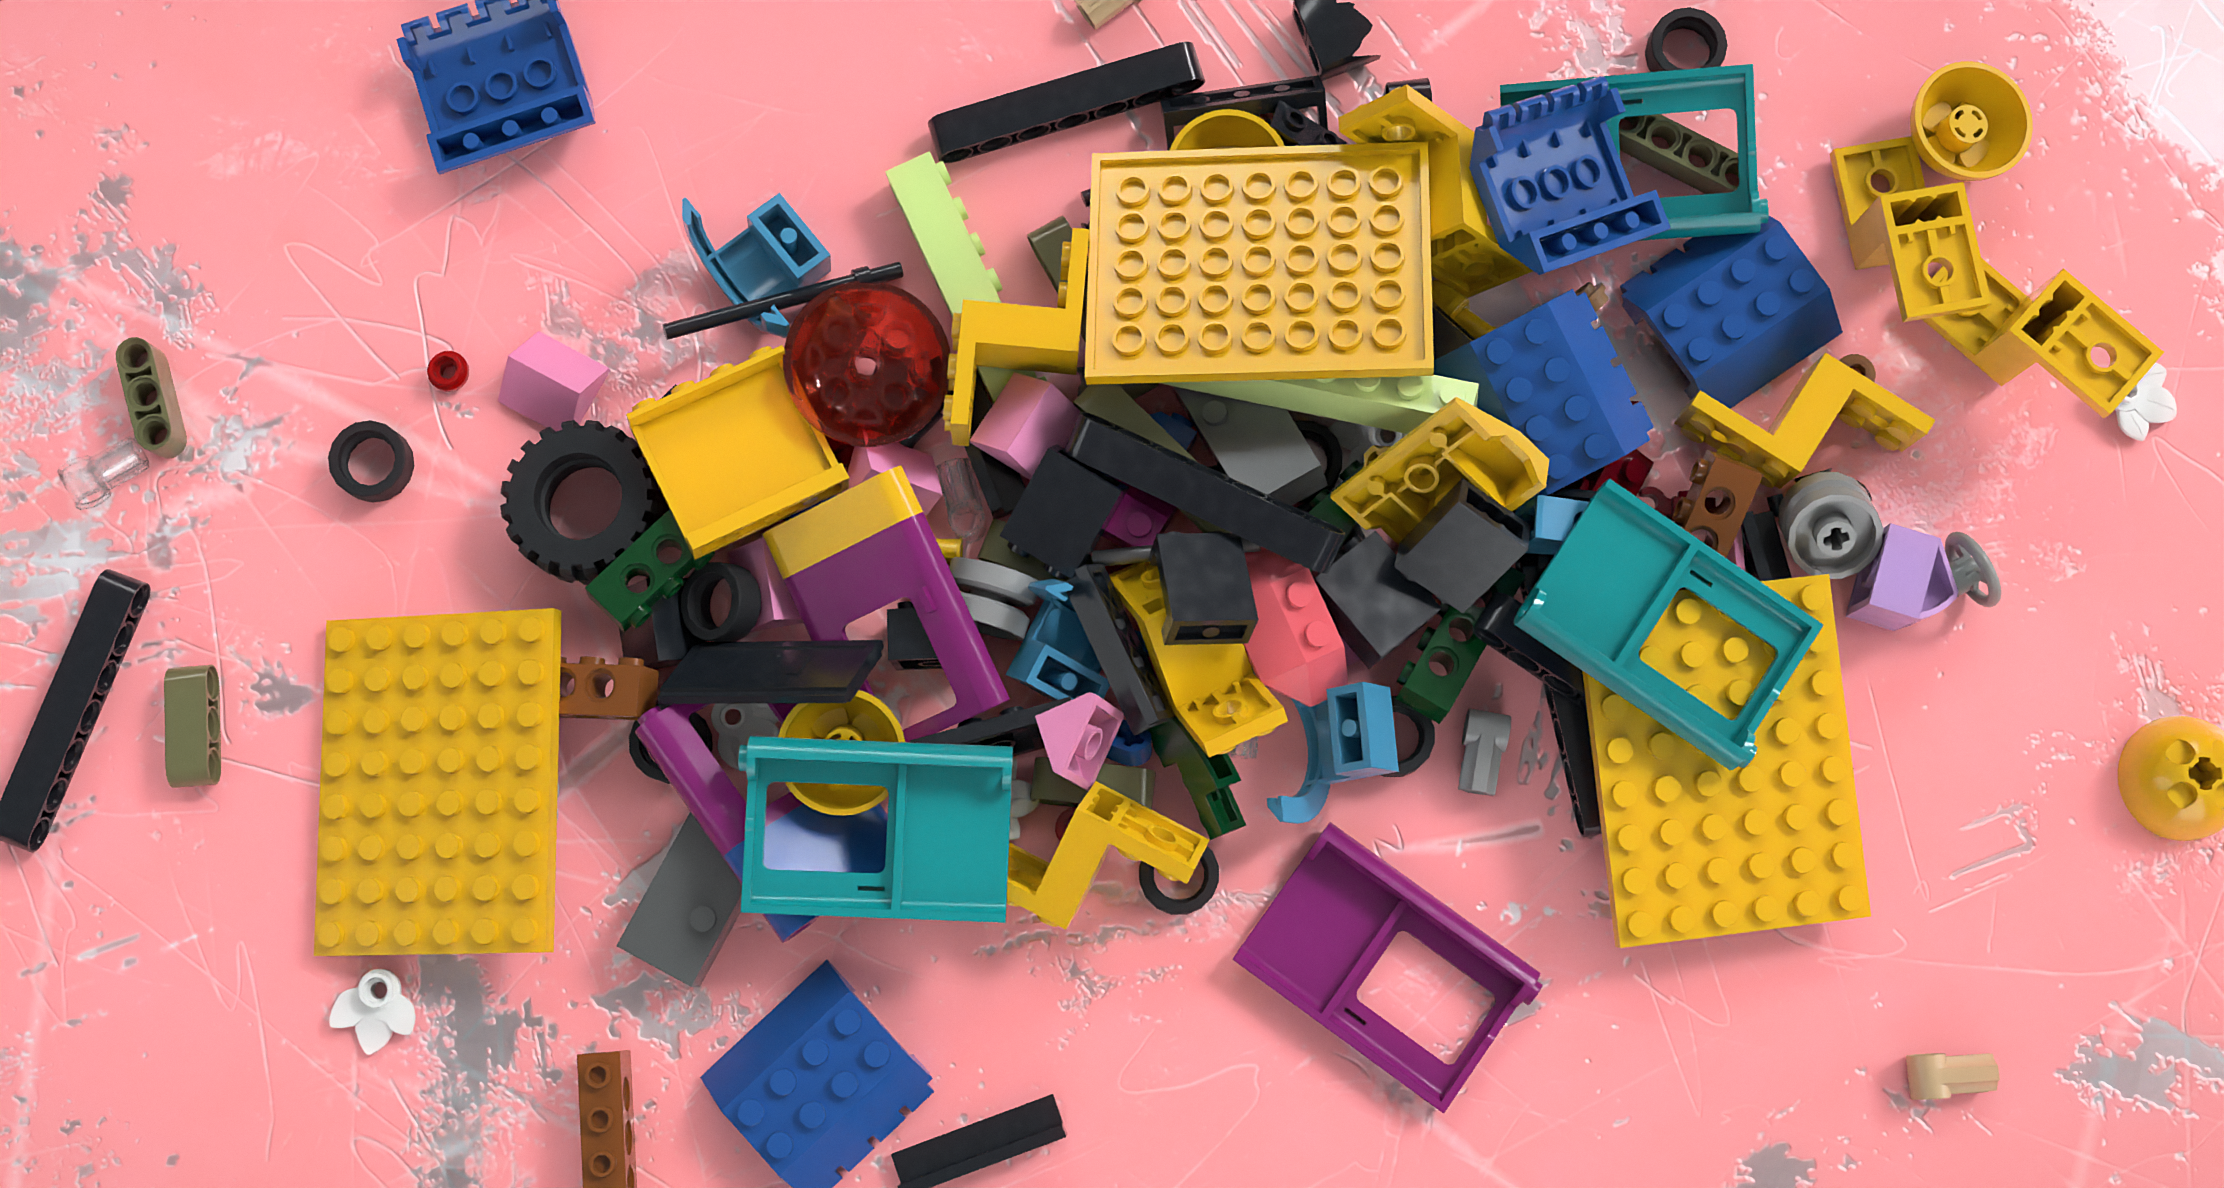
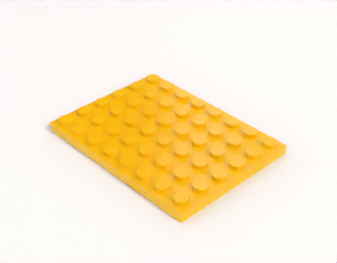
M1428 141L1092 153L1085 380L1087 385L1434 376Z
M1829 574L1760 581L1824 626L1755 731L1754 745L1757 746V752L1751 762L1744 768L1738 766L1734 770H1728L1582 671L1615 947L1626 948L1871 917ZM1679 590L1640 648L1639 657L1647 665L1727 719L1733 720L1738 716L1774 660L1775 650L1691 591Z
M546 608L326 620L314 956L554 953L562 610Z

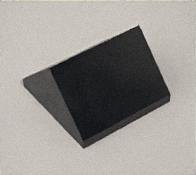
M646 578L627 586V588L631 592L641 593L649 587L651 581ZM682 578L684 581L683 586L671 598L666 600L662 597L651 607L653 614L640 627L635 629L631 626L625 632L619 628L623 657L643 659L645 667L655 670L677 666L695 643L707 642L692 635L684 624L681 613V594L688 578Z

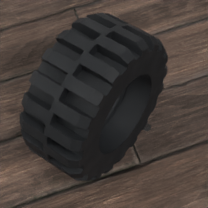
M575 420L562 422V430L556 432L551 427L540 431L539 434L542 439L539 442L533 444L528 440L520 448L525 452L524 456L519 462L512 459L506 469L513 474L511 481H502L500 494L507 499L506 503L500 505L501 517L509 524L505 530L510 540L518 545V551L526 559L549 575L552 574L562 581L568 583L579 581L583 585H588L669 510V507L637 442L632 437H628L622 430L612 425L606 428L599 421L586 420L584 426H580ZM586 468H603L611 472L621 485L622 500L617 516L605 530L593 537L573 540L563 536L555 529L551 521V501L556 489L564 479L576 471Z

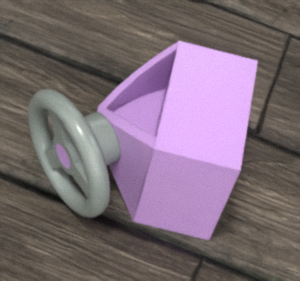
M1890 523L1883 528L1882 546L1876 557L1856 575L1845 617L1896 631L1941 612L1964 593L1983 607H1994L2001 600V584L1990 558L1982 547L1969 535L1958 531L1950 533L1945 540L1944 550L1941 538ZM1980 581L1987 584L1988 595L1979 589Z

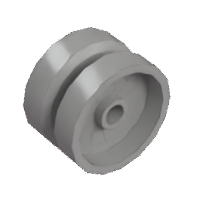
M1818 472L1804 477L1787 490L1779 505L1778 524L1794 562L1810 575L1829 574L1830 579H1843L1859 573L1874 560L1882 546L1883 526L1878 512L1872 504L1866 489L1853 477L1839 472Z
M965 557L952 558L949 569L959 590L962 591L961 595L979 633L1007 640L1023 641L1030 619L1023 611L1015 607H1027L1035 604L1037 596L1028 589V585L1030 582L1038 580L998 564Z

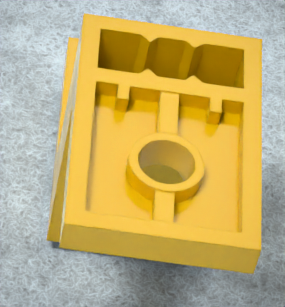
M1407 84L1395 88L1390 93L1367 104H1362L1356 109L1338 117L1339 132L1357 144L1428 141L1431 276L1469 298L1533 272V270L1500 248L1493 228L1487 224V213L1469 169L1474 131Z
M1911 136L1832 150L1829 155L1855 270L1890 265L1902 322L1985 309L1992 304L1964 181L1926 188L1918 152L1915 149ZM1875 174L1885 176L1890 183V190L1885 193L1876 191L1871 186V176ZM1932 262L1942 264L1948 272L1947 281H1934L1928 274V264Z
M1073 228L1072 241H1063L1060 280H1067L1068 282H1059L1057 308L963 299L962 313L953 314L952 349L958 351V353L949 354L947 379H949L948 390L954 391L953 395H945L943 420H945L944 431L951 432L952 445L969 446L977 366L1069 375L1077 374L1090 229Z
M1982 259L1992 304L1985 309L1922 319L2001 387L2037 362L2102 418L2109 416L2164 354L2163 350L2064 268L2027 296ZM1942 265L1931 278L1936 282H1945L1948 278V272ZM2093 347H2100L2107 351L2110 357V364L2107 368L2094 364L2091 359Z
M1824 353L1803 373L1767 431L1701 390L1682 409L1674 424L1681 427V433L1691 441L1696 443L1705 442L1716 449V453L1755 467L1763 474L1760 484L1769 488L1775 486L1781 489L1802 472L1838 413L1839 418L1845 424L1854 428L1862 427L1875 435V441L1884 448L1901 452L1927 435L1936 420L1828 353Z
M1150 562L1134 563L1109 574L1121 602L1137 620L1156 675L1174 714L1209 758L1216 754L1228 753L1236 745L1255 736L1267 735L1277 726L1288 722L1284 707L1253 673L1243 644L1164 645L1161 630L1167 615L1157 566L1150 565Z
M1095 781L1076 808L1050 863L1009 842L1007 904L1015 907L1021 906L1036 914L1041 922L1053 927L1059 926L1066 930L1084 902L1111 845L1116 847L1122 856L1133 861L1141 860L1155 867L1157 872L1164 878L1171 881L1180 880L1187 884L1210 840Z

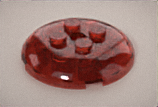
M859 281L837 285L813 298L797 315L788 332L784 346L785 354H783V374L790 398L799 413L812 427L835 441L858 447H880L900 442L921 430L934 417L945 399L949 386L947 373L949 354L951 353L947 336L932 311L921 300L904 289L887 283L882 285L859 283ZM862 358L871 359L877 365L878 371L872 375L858 373L855 363Z

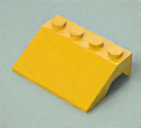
M1455 397L1331 492L1330 498L1365 530L1381 528L1399 545L1401 540L1461 478L1477 487L1511 512L1546 488L1549 459L1517 429Z

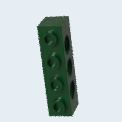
M669 509L588 584L585 590L588 598L623 632L631 626L637 629L653 614L651 607L659 599L664 597L667 600L676 594L684 584L682 578L692 568H695L697 571L702 569L714 557L715 552L713 551L694 559ZM667 547L677 548L682 553L681 557L671 564L661 562L658 556ZM636 576H644L651 582L644 592L634 593L627 588L629 581Z
M1510 567L1480 598L1485 606L1494 592L1504 593L1514 598L1526 575ZM1440 603L1442 609L1436 615L1440 616L1441 620L1436 629L1428 626L1415 648L1422 651L1416 663L1408 660L1398 676L1396 682L1402 685V688L1395 699L1438 724L1443 721L1487 646L1472 631L1473 626L1485 607H1477L1472 604L1464 613H1461L1451 605ZM1449 628H1456L1462 631L1466 641L1455 640L1450 635ZM1429 662H1438L1443 665L1447 675L1440 676L1435 674L1430 669Z

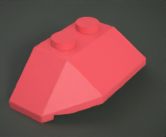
M1263 547L1258 552H1246L1245 558L1259 620L1249 643L1243 645L1255 675L1265 687L1300 701V703L1308 707L1327 700L1326 689L1349 685L1345 648L1310 570Z

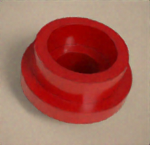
M440 352L428 364V379L434 387L441 391H456L467 382L469 365L465 358L457 352ZM454 366L456 369L454 376L448 379L444 378V370L447 367Z

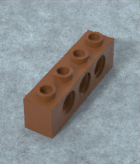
M1707 449L1703 459L1698 458L1692 467L1689 477L1692 485L1686 498L1681 497L1678 500L1672 516L1673 521L1690 534L1699 529L1705 530L1706 538L1703 543L1727 558L1763 474L1753 466ZM1721 490L1723 492L1722 502L1715 508H1705L1707 495L1713 491Z
M561 656L559 718L637 721L645 712L656 707L659 671L645 667L644 660L638 658L621 657L618 658V665L605 664L604 658L581 656L579 663H567V658ZM571 679H574V689L568 695L567 685ZM612 679L613 690L610 693V695L606 697L605 688L607 683Z
M631 1050L577 1054L583 1188H637Z

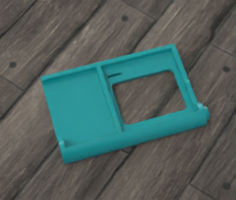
M1753 64L1603 76L1608 81V91L1613 88L1618 89L1626 110L1606 122L1619 158V122L1624 117L1731 109L1736 114L1738 188L1734 192L1660 198L1671 229L1639 241L1760 232L1761 224L1768 223L1769 208L1767 198L1760 199L1758 191ZM1596 77L1500 85L1501 107L1505 105L1513 106L1515 102L1538 95L1545 96L1547 92L1570 85L1577 86V83Z
M1611 479L1605 481L1594 494L1520 607L1513 622L1517 627L1728 770H1734L1738 766L1744 768L1754 758L1757 752V746L1754 745L1755 731L1824 626L1818 620ZM1680 588L1688 589L1775 650L1774 660L1738 716L1733 720L1727 719L1647 665L1639 657L1640 648Z
M750 736L748 745H740L738 759L739 771H746L748 780L741 913L1005 923L1013 747ZM773 782L871 785L887 788L889 800L884 870L880 873H856L767 868L764 864V842L768 786Z

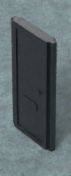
M882 640L695 643L660 687L661 692L657 698L659 704L847 703L852 701L881 658V651L884 645Z

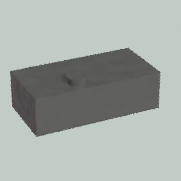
M1172 386L1178 401L1224 475L1291 506L1328 486L1321 463L1287 409Z
M691 812L616 946L690 987H700L741 913L742 885Z

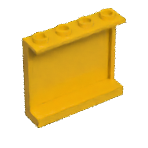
M783 345L774 349L771 346L757 349L748 356L749 360L735 366L732 363L721 365L710 373V377L697 383L692 380L683 382L674 387L670 395L657 401L655 398L640 401L632 407V412L626 414L629 428L694 559L700 558L849 489L850 477L843 464H838L785 359Z

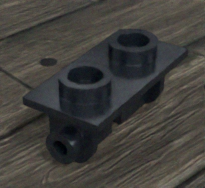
M1281 100L1277 103L1273 118L1266 120L1270 127L1280 136L1284 146L1347 144L1346 141L1339 138L1334 132L1323 128L1306 117L1301 111L1290 107Z

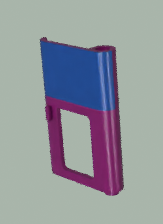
M798 703L767 704L780 723L783 724L788 714ZM672 704L663 710L659 706L648 710L637 720L640 726L635 731L636 735L742 885L747 803L689 722V716L710 704ZM789 792L766 806L764 864L769 869L880 873L884 870L886 862L888 814L880 803L858 814L844 816L825 814L808 807L797 799L792 792ZM762 914L782 943L801 933L820 917L814 915Z

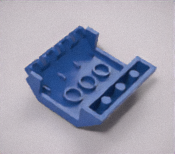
M475 0L479 14L474 16L468 3L437 12L436 17L440 25L437 28L433 27L429 16L401 24L404 36L396 39L403 62L413 73L431 131L430 134L426 135L439 175L596 124L593 99L570 28L558 0H517L514 3H511L510 0Z
M1603 76L1577 83V86L1570 85L1547 92L1545 96L1538 95L1513 103V106L1505 105L1484 112L1482 125L1475 127L1469 169L1501 249L1538 275L1671 229L1656 189L1634 197L1606 124L1608 120L1626 110L1618 89L1613 88L1608 91V81Z
M1769 216L1768 223L1761 224L1760 232L1692 237L1683 243L1685 253L1676 248L1650 265L1652 275L1643 270L1620 285L1621 292L1623 293L1621 296L1624 310L1635 325L1645 319L1691 382L1684 390L1689 399L1692 400L1701 390L1730 409L1843 333L1830 288L1781 222Z
M1574 289L1434 360V375L1478 383L1477 408L1520 431L1549 459L1546 488L1536 495L1547 496L1629 454L1650 441L1647 432L1654 428L1642 402L1640 401L1632 405L1629 399L1636 395L1637 392L1622 363L1615 367L1612 366L1610 360L1618 355L1603 326L1594 330L1591 322L1598 319V316L1586 293L1583 292L1577 296Z
M828 959L700 1077L721 1112L777 1175L792 1188H833L843 1178L836 1170L838 1167L842 1166L850 1172L874 1149V1146L868 1140L871 1136L882 1142L906 1119L905 1115L900 1111L904 1105L911 1112H914L935 1092L928 1084L933 1079L930 1072L914 1054H909L855 995L854 992L856 990Z

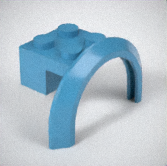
M780 192L747 215L748 228L716 251L706 235L701 215L686 197L682 199V220L687 237L709 274L733 305L812 285L831 272V254ZM775 305L770 307L771 313L763 312L760 316L747 319L762 332L782 338L790 335V324Z
M1055 579L1030 582L1028 589L1044 601L1005 675L1052 701L1070 697L1073 700L1089 692L1104 699L1110 684L1107 678L1100 675L1102 670L1100 662L1066 592L1072 590L1073 586L1067 582ZM1135 630L1146 655L1150 657L1141 632Z
M1358 682L1326 689L1327 700L1312 707H1308L1300 703V701L1291 698L1299 712L1305 729L1308 746V764L1304 782L1296 795L1293 797L1278 796V798H1267V806L1279 822L1301 824L1314 819L1326 802L1331 784L1399 772L1390 687Z

